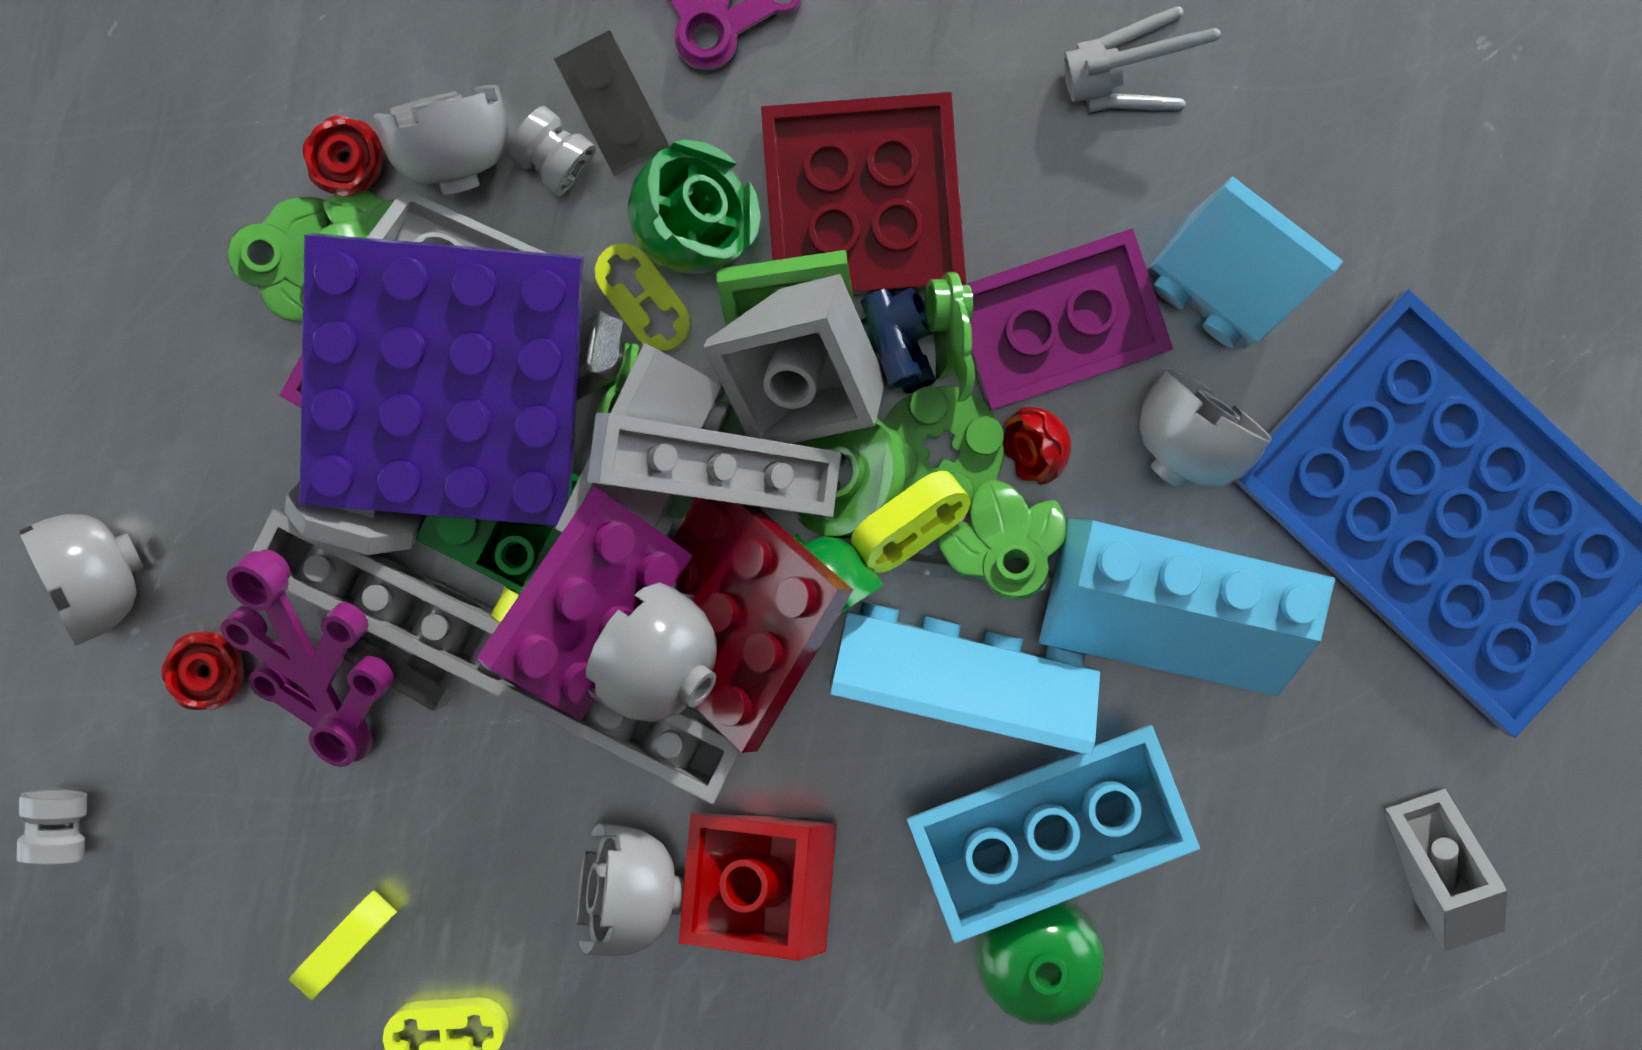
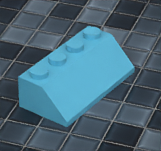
M1067 517L1066 536L1058 555L1040 634V644L1279 696L1321 642L1335 582L1334 577L1098 521Z
M862 602L860 613L846 610L830 679L831 695L1092 756L1096 738L1100 671L1084 665L1086 654L1048 646L1046 656L1021 651L1024 639L992 631H986L984 642L959 636L961 624L924 616L922 627L897 622L900 610L868 602Z
M1152 725L1142 727L1094 746L1092 756L1077 752L907 818L954 944L1200 849Z

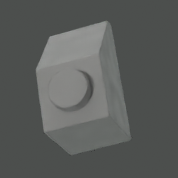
M1446 789L1386 808V818L1413 898L1443 952L1504 932L1508 890Z

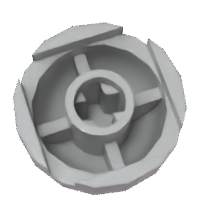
M495 84L474 87L476 95L462 98L461 94H457L456 91L395 106L388 109L390 114L377 113L373 115L381 144L391 164L402 176L418 184H440L442 194L444 195L466 191L479 186L477 174L495 165L505 150L508 127L499 86Z
M1169 367L1153 384L1141 408L1139 428L1142 441L1147 449L1156 457L1150 465L1151 469L1161 478L1178 488H1182L1187 480L1203 487L1225 486L1242 478L1263 456L1265 448L1272 440L1271 436L1238 407L1233 405L1232 408H1229L1213 396L1216 394L1215 391L1189 375Z
M63 514L41 520L19 530L22 541L38 575L56 608L60 611L57 613L75 646L100 636L118 625L132 609L137 594L132 572L144 567L127 533L114 538L112 532L102 521L85 514Z
M660 582L644 587L634 594L644 603L638 606L630 616L620 610L612 616L595 642L586 666L585 677L596 684L594 689H587L590 696L610 710L629 719L658 722L681 713L688 706L696 707L707 698L716 680V674L712 672L717 654L716 636L707 616L689 598L671 586Z
M598 823L590 837L602 838L598 852H585L581 868L577 925L590 926L591 941L579 940L580 948L585 955H631L651 946L664 933L669 923L670 915H679L681 913L684 878L674 875V864L671 855L663 843L643 830L625 825Z

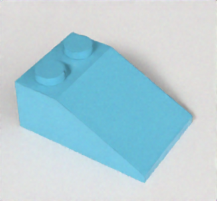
M1232 176L1190 212L1147 268L1149 276L1155 280V283L1152 285L1154 291L1161 298L1179 309H1183L1185 305H1188L1206 319L1202 325L1206 332L1225 346L1233 348L1238 344L1242 348H1246L1262 340L1333 275L1343 261Z

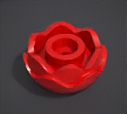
M337 115L326 118L312 130L311 134L305 139L302 148L309 179L321 190L334 195L352 196L367 190L377 180L383 166V149L376 132L367 123L345 116ZM343 152H349V160L342 163L340 155Z
M1019 408L1018 412L1004 422L1006 427L1003 440L1004 453L1014 460L1015 471L1019 478L1026 481H1036L1039 485L1048 484L1059 477L1068 464L1071 454L1070 435L1064 423L1055 414L1042 408Z
M194 632L177 639L161 668V676L168 692L174 697L177 704L189 710H215L224 706L233 699L240 689L244 675L243 661L238 649L228 643L224 636L212 632ZM203 665L209 667L210 673L207 677L203 676L200 672Z

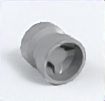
M540 106L516 130L507 147L506 156L522 169L535 167L536 172L540 174L541 183L554 194L560 196L567 192L584 173L595 154L596 146L580 133L570 134L566 130L562 131L560 117L546 106Z
M43 790L20 794L19 816L25 821V832L17 839L16 861L27 864L51 865L83 860L85 837L79 833V821L87 814V793L68 790Z

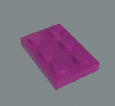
M1133 228L964 284L971 287L973 295L971 356L990 411L1173 350Z
M594 486L476 659L490 670L577 720L582 721L596 700L590 696L587 690L594 689L596 684L585 677L586 666L594 644L608 621L618 610L630 616L638 606L644 603L634 596L642 588L659 582L672 587L693 555L610 495Z

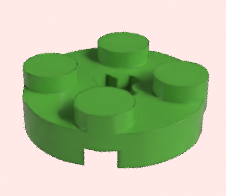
M927 386L918 389L894 405L883 424L887 428L895 430L903 441L902 454L905 462V479L902 492L931 473L948 471L965 490L972 503L976 491L984 481L989 479L996 480L998 478L1004 459V434L1000 423L996 420L985 402L972 393L964 402H957L959 396L958 387ZM943 431L954 437L951 447L958 451V455L954 462L944 459L938 467L932 466L927 462L930 451L922 446L926 436L938 438Z
M876 418L875 426L792 443L841 452L840 466L843 465L845 456H847L850 466L853 468L852 478L850 482H847L845 488L840 490V481L837 483L833 517L796 512L802 518L798 520L805 528L812 532L837 538H852L853 532L864 519L902 493L905 479V462L902 454L903 441L895 430L887 428L878 418Z

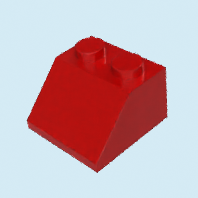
M690 813L678 944L801 961L825 953L827 948L837 824L773 816Z

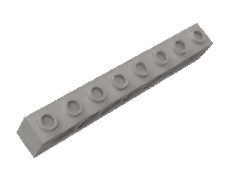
M284 510L271 511L251 551L271 550L284 558L290 568L287 591L329 612L341 602L355 605L365 614L368 620L369 627L367 631L711 804H714L740 752L702 714L688 707L670 718L658 722H649L626 718L595 700L582 721L577 720L490 670L476 659L500 624L499 621L491 616L493 609L381 553L365 555L303 537L286 516Z

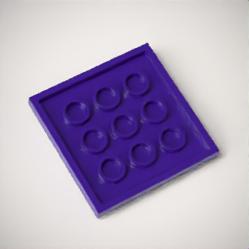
M316 233L304 235L300 504L557 526L572 495L584 256Z

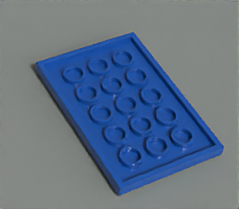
M1410 289L1401 292L1277 424L1269 433L1272 440L1265 448V453L1258 463L1242 478L1234 481L1505 735L1514 738L1520 734L1642 603V505Z

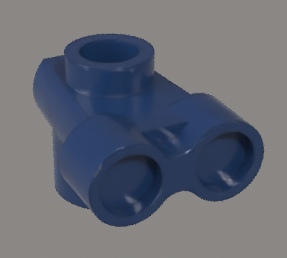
M913 287L898 294L882 289L863 298L860 302L866 317L860 321L875 355L878 353L880 355L879 363L888 387L890 389L902 387L903 392L908 394L935 383L936 378L926 354L923 355L918 344L919 340L934 333L928 329L925 317V301L919 292Z

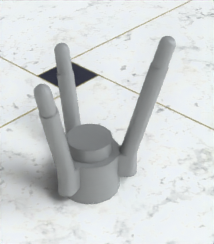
M1176 6L1101 38L1077 43V50L1064 52L1065 74L1072 102L1087 100L1089 112L1108 108L1157 111L1183 110L1185 101L1181 98L1111 94L1112 88L1123 86L1122 66L1217 41L1221 36V32L1217 28H1211L1121 52L1114 48L1181 18L1183 9Z

